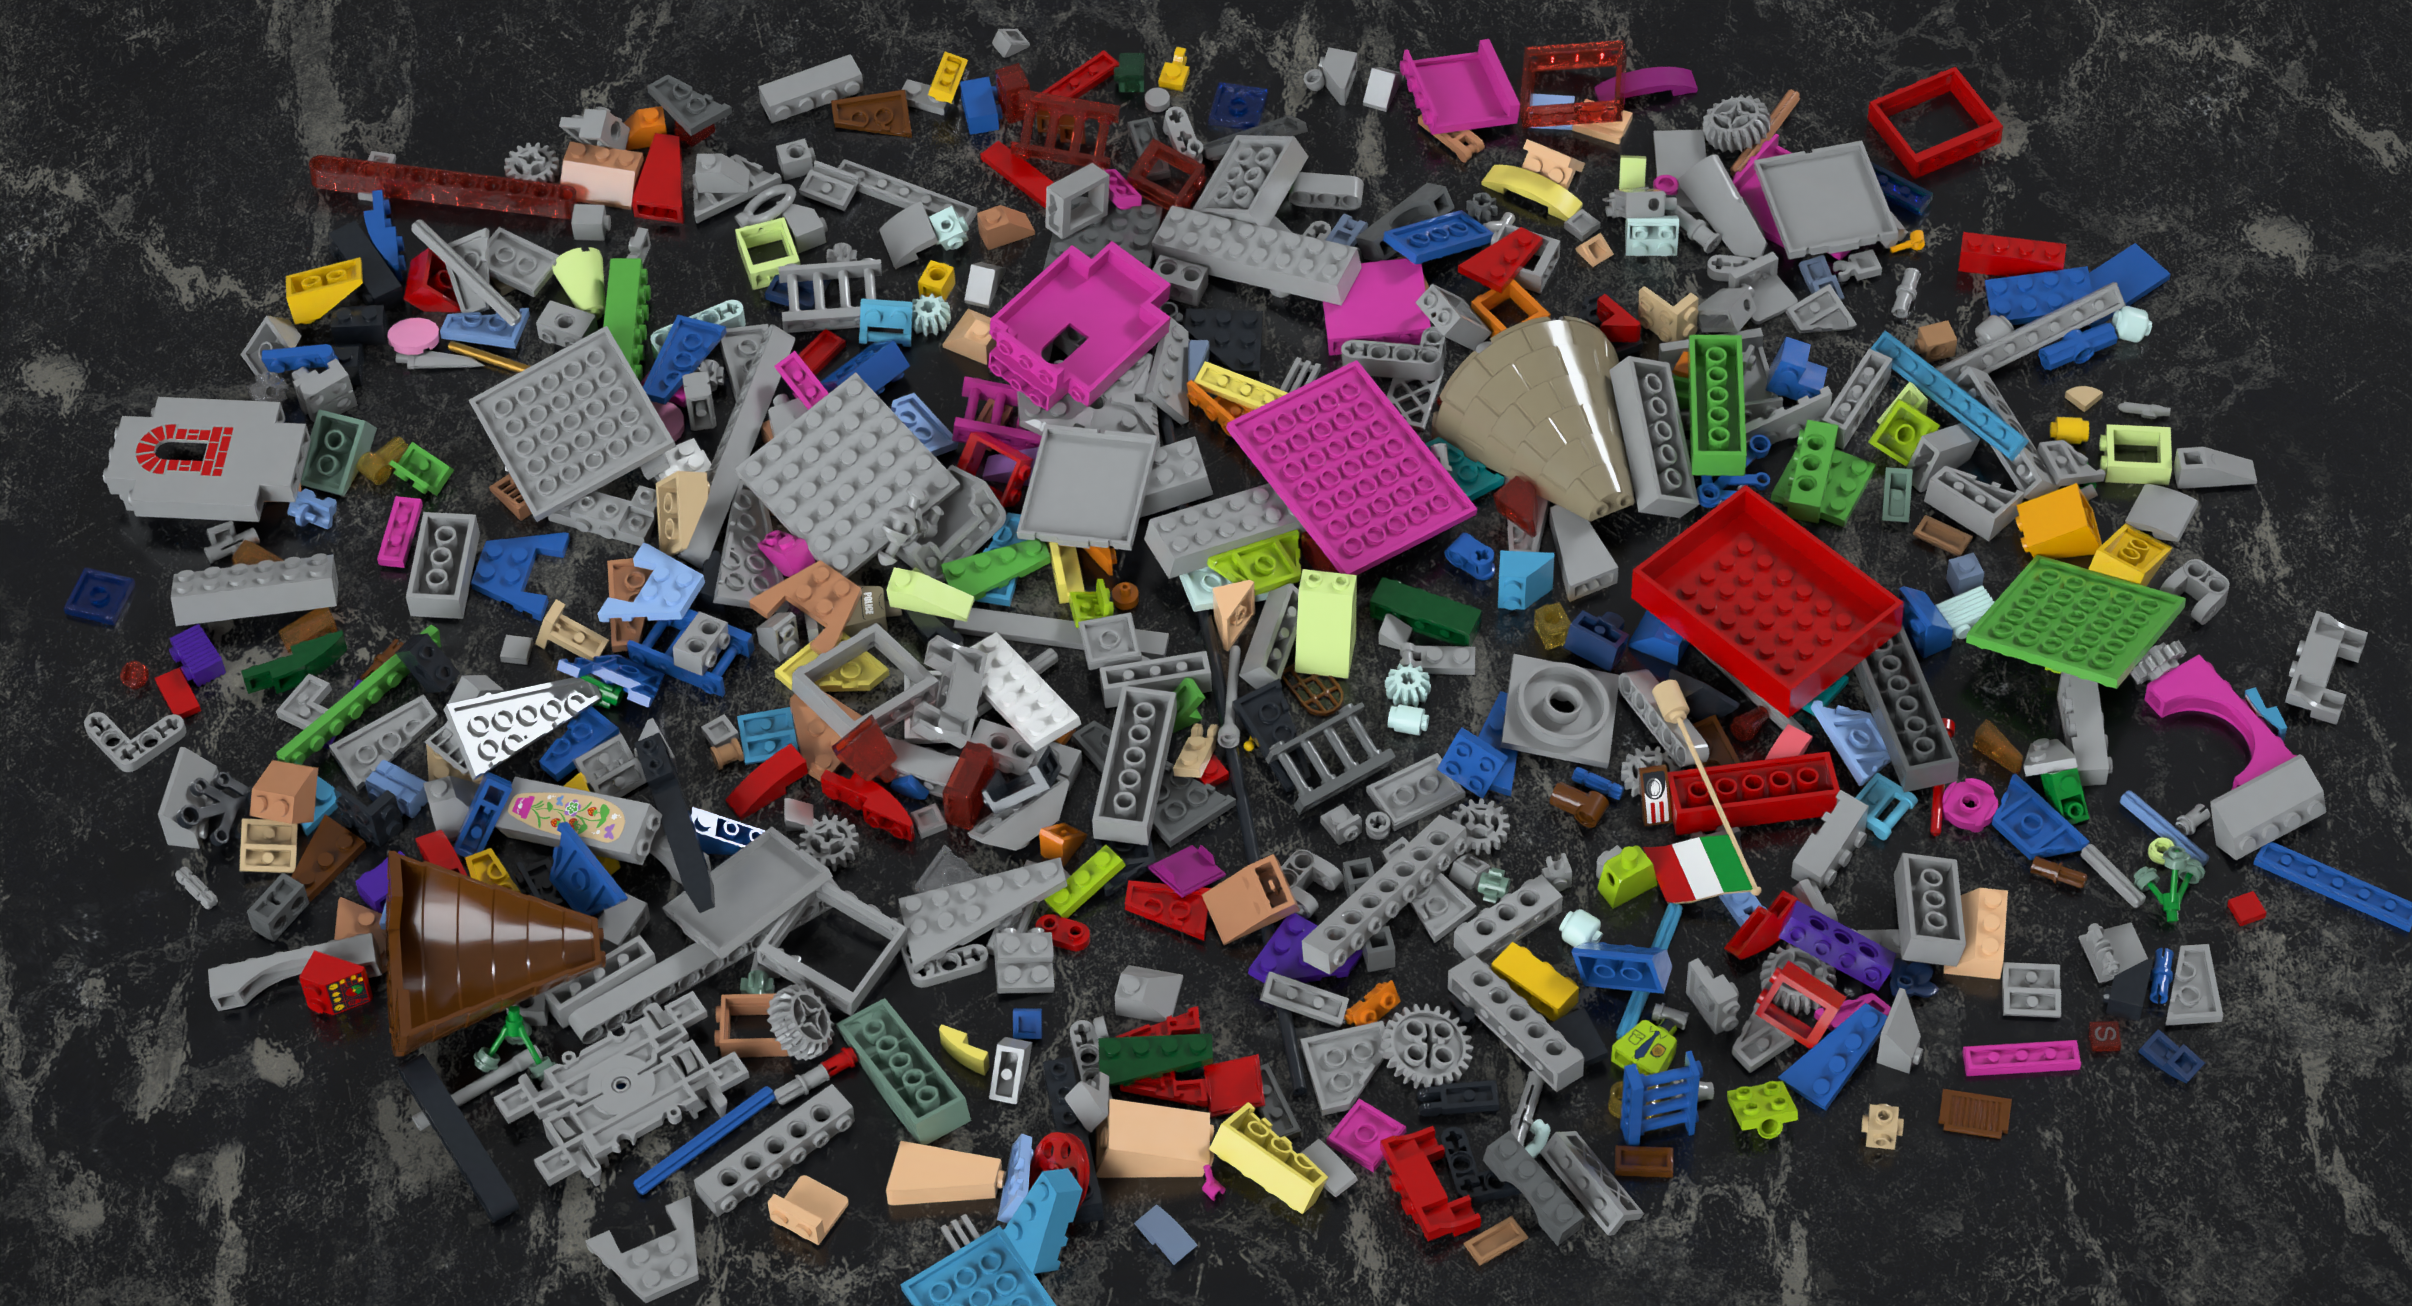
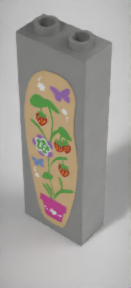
M515 777L512 782V791L495 827L509 838L556 847L560 845L561 832L557 831L559 823L568 822L594 855L643 865L646 856L650 852L654 835L660 827L662 814L648 803Z

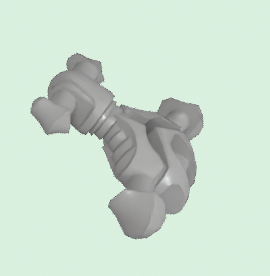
M913 484L906 490L911 495L907 506L904 505L890 509L888 515L894 518L891 526L885 524L882 526V530L891 542L885 553L880 550L878 552V559L882 565L894 564L897 561L894 557L900 547L909 545L917 538V543L920 545L927 544L937 534V523L940 516L944 515V512L939 506L934 505L930 509L931 512L928 519L922 518L921 509L918 506L920 500H925L927 496L925 491H922L918 485Z

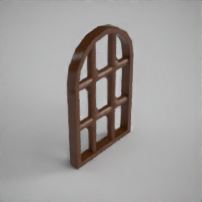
M1295 663L1284 669L1281 676L1282 681L1300 702V705L1309 713L1317 716H1327L1334 714L1341 708L1343 704V691L1333 676H1327L1334 684L1329 689L1318 678L1321 675L1310 674V677L1301 679L1294 670ZM1290 671L1299 683L1292 686L1283 674ZM1312 680L1316 681L1324 692L1318 695L1313 694L1306 683ZM1303 687L1311 698L1304 702L1295 689ZM1337 689L1341 695L1339 703L1331 694V692ZM1328 696L1335 707L1326 711L1318 699ZM1315 703L1321 711L1310 708L1308 704Z

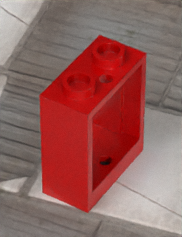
M984 431L971 432L957 468L975 476L987 446L1016 461L1017 463L1004 493L988 485L1003 507H1013L1021 498V489L1024 481L1031 474V465L1034 459Z
M1788 960L1784 968L1777 967L1769 979V982L1773 984L1771 989L1764 988L1756 1002L1760 1006L1755 1015L1809 1049H1812L1823 1036L1845 1001L1846 996ZM1783 982L1825 1008L1813 1029L1771 1003Z

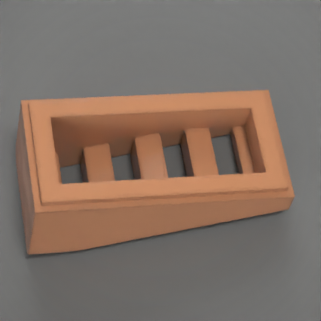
M510 474L489 487V490L520 521L532 514L525 500L518 503L523 497ZM510 483L509 486H507L506 488H504L503 490H501V488H503L504 486H506V485H508V484ZM513 488H515L514 491H512V492L509 493L508 495L506 494L507 492H509L510 490H512Z

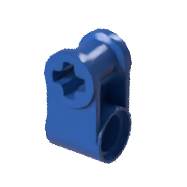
M1462 533L1444 552L1445 557L1452 565L1461 568L1478 580H1488L1495 574V566L1492 563L1494 560L1493 550L1477 541L1468 533Z

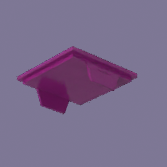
M1191 845L1148 866L1149 870L1181 897L1226 876V873L1215 865L1213 854L1202 845H1200L1199 849Z

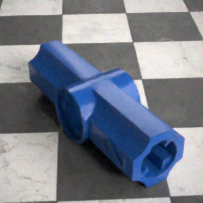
M2103 323L2084 332L2080 329H2074L2068 332L2061 341L2039 349L2038 356L2045 370H2052L2072 361L2081 364L2088 361L2094 355V352L2116 344L2118 337L2111 323Z

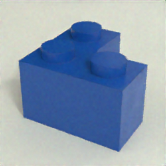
M1786 337L1770 366L1765 390L1796 401L1807 395L1811 399L1821 394L1820 389L1824 387L1827 367L1808 361L1810 344Z

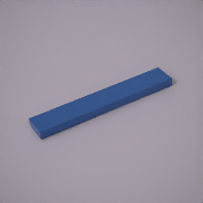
M2274 842L2262 846L2254 860L2253 865L2407 932H2410L2412 929V902Z

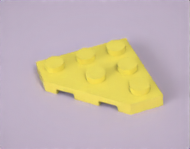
M843 632L840 642L847 641L851 637ZM809 643L775 670V677L792 690V673L798 667L815 660L819 655L811 650ZM866 651L815 681L814 684L824 692L870 691L889 676V669Z

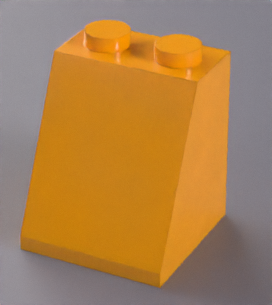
M2077 483L2016 505L2019 516L2015 517L2019 530L2024 533L2021 543L2025 552H2030L2033 557L2041 555L2051 559L2095 555L2097 549L2102 545L2093 509Z

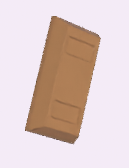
M1927 515L1924 516L1913 532L1915 537L1958 557L1962 555L1973 536Z
M1510 1216L1466 1241L1464 1246L1479 1266L1528 1239V1236L1513 1216Z

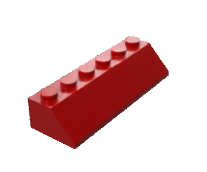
M1829 752L1704 768L1731 828L1823 817L1826 811L1831 814L1837 805L1836 795L1840 788ZM1698 768L1667 772L1671 815L1676 835L1691 834L1699 831H1714L1718 826L1723 825Z

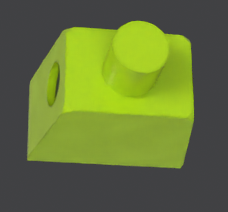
M1639 846L1625 847L1620 854L1604 863L1598 890L1614 909L1657 886L1654 866Z

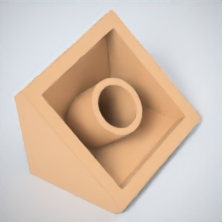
M1251 580L1213 588L1214 622L1223 649L1226 651L1230 650L1255 615L1254 582Z

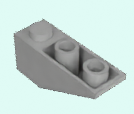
M2206 447L2177 448L2173 469L2178 489L2257 484L2253 460Z

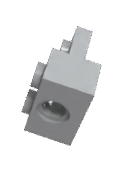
M604 107L585 109L584 116L572 115L571 118L561 117L559 127L580 143L621 150L626 149L630 128L622 122V119L615 117L610 113L609 109Z

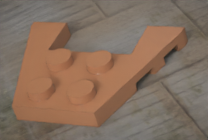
M819 560L753 597L749 601V606L766 619H769L785 601L797 607L825 627L810 643L811 650L820 655L830 651L840 643L843 630L851 619L862 591L859 586Z

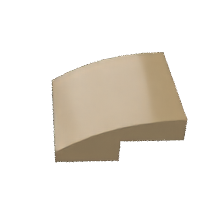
M242 819L240 871L293 873L296 869L297 824L268 819Z

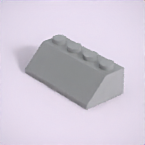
M2301 754L2210 801L2216 846L2235 860L2326 813L2324 791Z

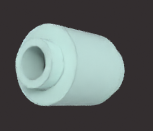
M1405 705L1391 706L1388 717L1389 728H1394L1396 732L1419 736L1422 731H1427L1429 715H1425V709Z

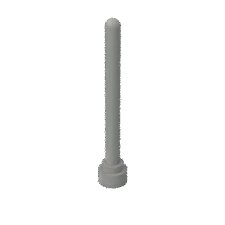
M1236 645L1230 648L1225 721L1218 731V743L1225 748L1236 747L1240 740V731L1235 725L1236 712L1232 708V701L1237 699L1241 653L1240 648Z

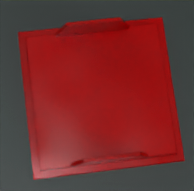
M1258 1054L1203 1066L1210 1118L1237 1112L1248 1102L1254 1108L1265 1106Z

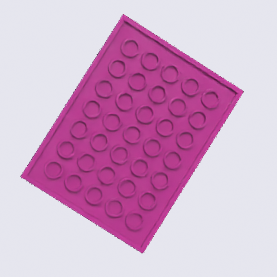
M1357 360L1227 423V431L1341 574L1358 575L1475 516L1477 513L1475 505Z

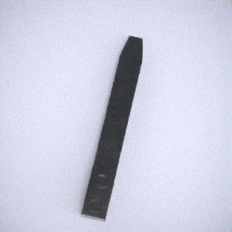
M656 733L635 742L634 745L657 809L662 814L661 821L684 890L698 912L702 913L715 907L714 884L671 753L660 733Z

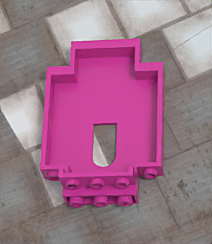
M1113 241L1092 259L1071 245L990 319L989 334L997 342V346L989 354L988 367L996 376H1001L1016 391H1021L1036 406H1041L1046 411H1049L1067 393L1075 401L1089 407L1169 332L1171 317L1159 308L1169 300L1171 284ZM1069 326L1087 338L1081 346L1059 364H1050L1041 356L1042 351Z

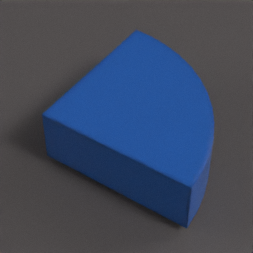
M913 775L893 779L890 785L898 793L913 799H926L929 793L928 789Z

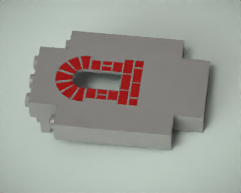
M158 397L156 406L151 409V417L122 416L120 425L115 428L114 447H111L109 450L108 468L104 469L103 480L104 483H107L110 493L119 494L120 499L124 501L126 510L134 511L136 516L259 522L264 501L296 502L311 439L306 424L284 423L285 416L280 402ZM167 442L207 444L203 461L164 460L158 458L155 452L160 445Z

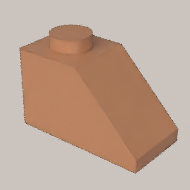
M1002 205L977 213L979 234L988 250L1035 235V231L1025 213Z

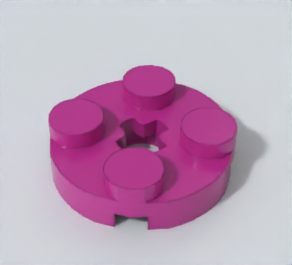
M1968 778L1965 779V782H1953L1946 788L1943 794V817L1956 827L1972 832H1980L1992 822L1998 808V799L1996 800L1992 787L1981 780ZM1970 800L1974 801L1975 807H1966L1963 802L1969 803Z

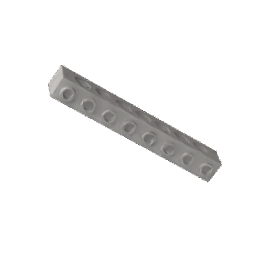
M1442 815L1435 818L1302 940L1303 961L1328 974H1332L1338 967L1342 966L1356 950L1362 948L1370 937L1377 934L1384 924L1391 918H1394L1408 902L1413 901L1423 888L1429 886L1437 875L1445 871L1450 863L1466 851L1468 846L1466 827Z

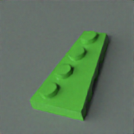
M1035 538V540H1027L941 564V571L947 585L974 596V599L977 601L985 597L986 592L996 587L1001 589L1008 585L1011 579L1017 576L1022 578L1051 563V558L1045 541Z

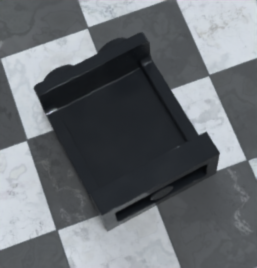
M1049 745L1039 749L1027 769L1028 773L1009 782L1004 780L999 770L991 774L981 792L985 805L991 808L994 814L1051 788L1062 770V766Z

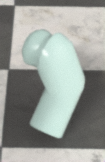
M1537 1119L1531 1125L1530 1131L1535 1134V1137L1525 1147L1533 1158L1547 1144L1551 1131L1548 1123L1545 1124L1541 1119Z

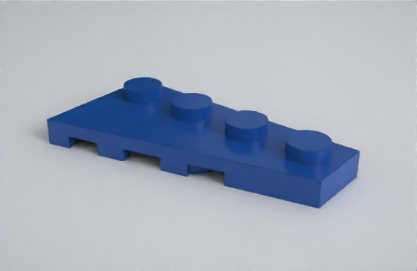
M677 315L643 385V389L650 401L666 405L683 385L682 376L693 373L726 335V326Z
M1500 691L1478 738L1508 756L1503 769L1489 790L1511 797L1518 751L1500 747L1507 693Z

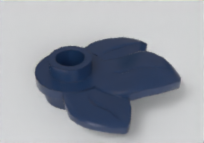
M1901 958L1894 959L1892 970L1889 973L1891 977L1889 986L1892 995L1896 997L1899 988L1905 989L1908 999L1913 995L1928 998L1937 994L1939 988L1930 982L1933 974L1932 966L1929 963L1912 962L1909 965Z

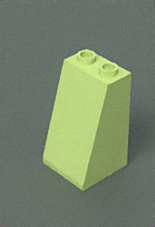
M1303 569L1298 595L1295 672L1323 676L1330 675L1340 678L1349 677L1356 640L1357 575Z

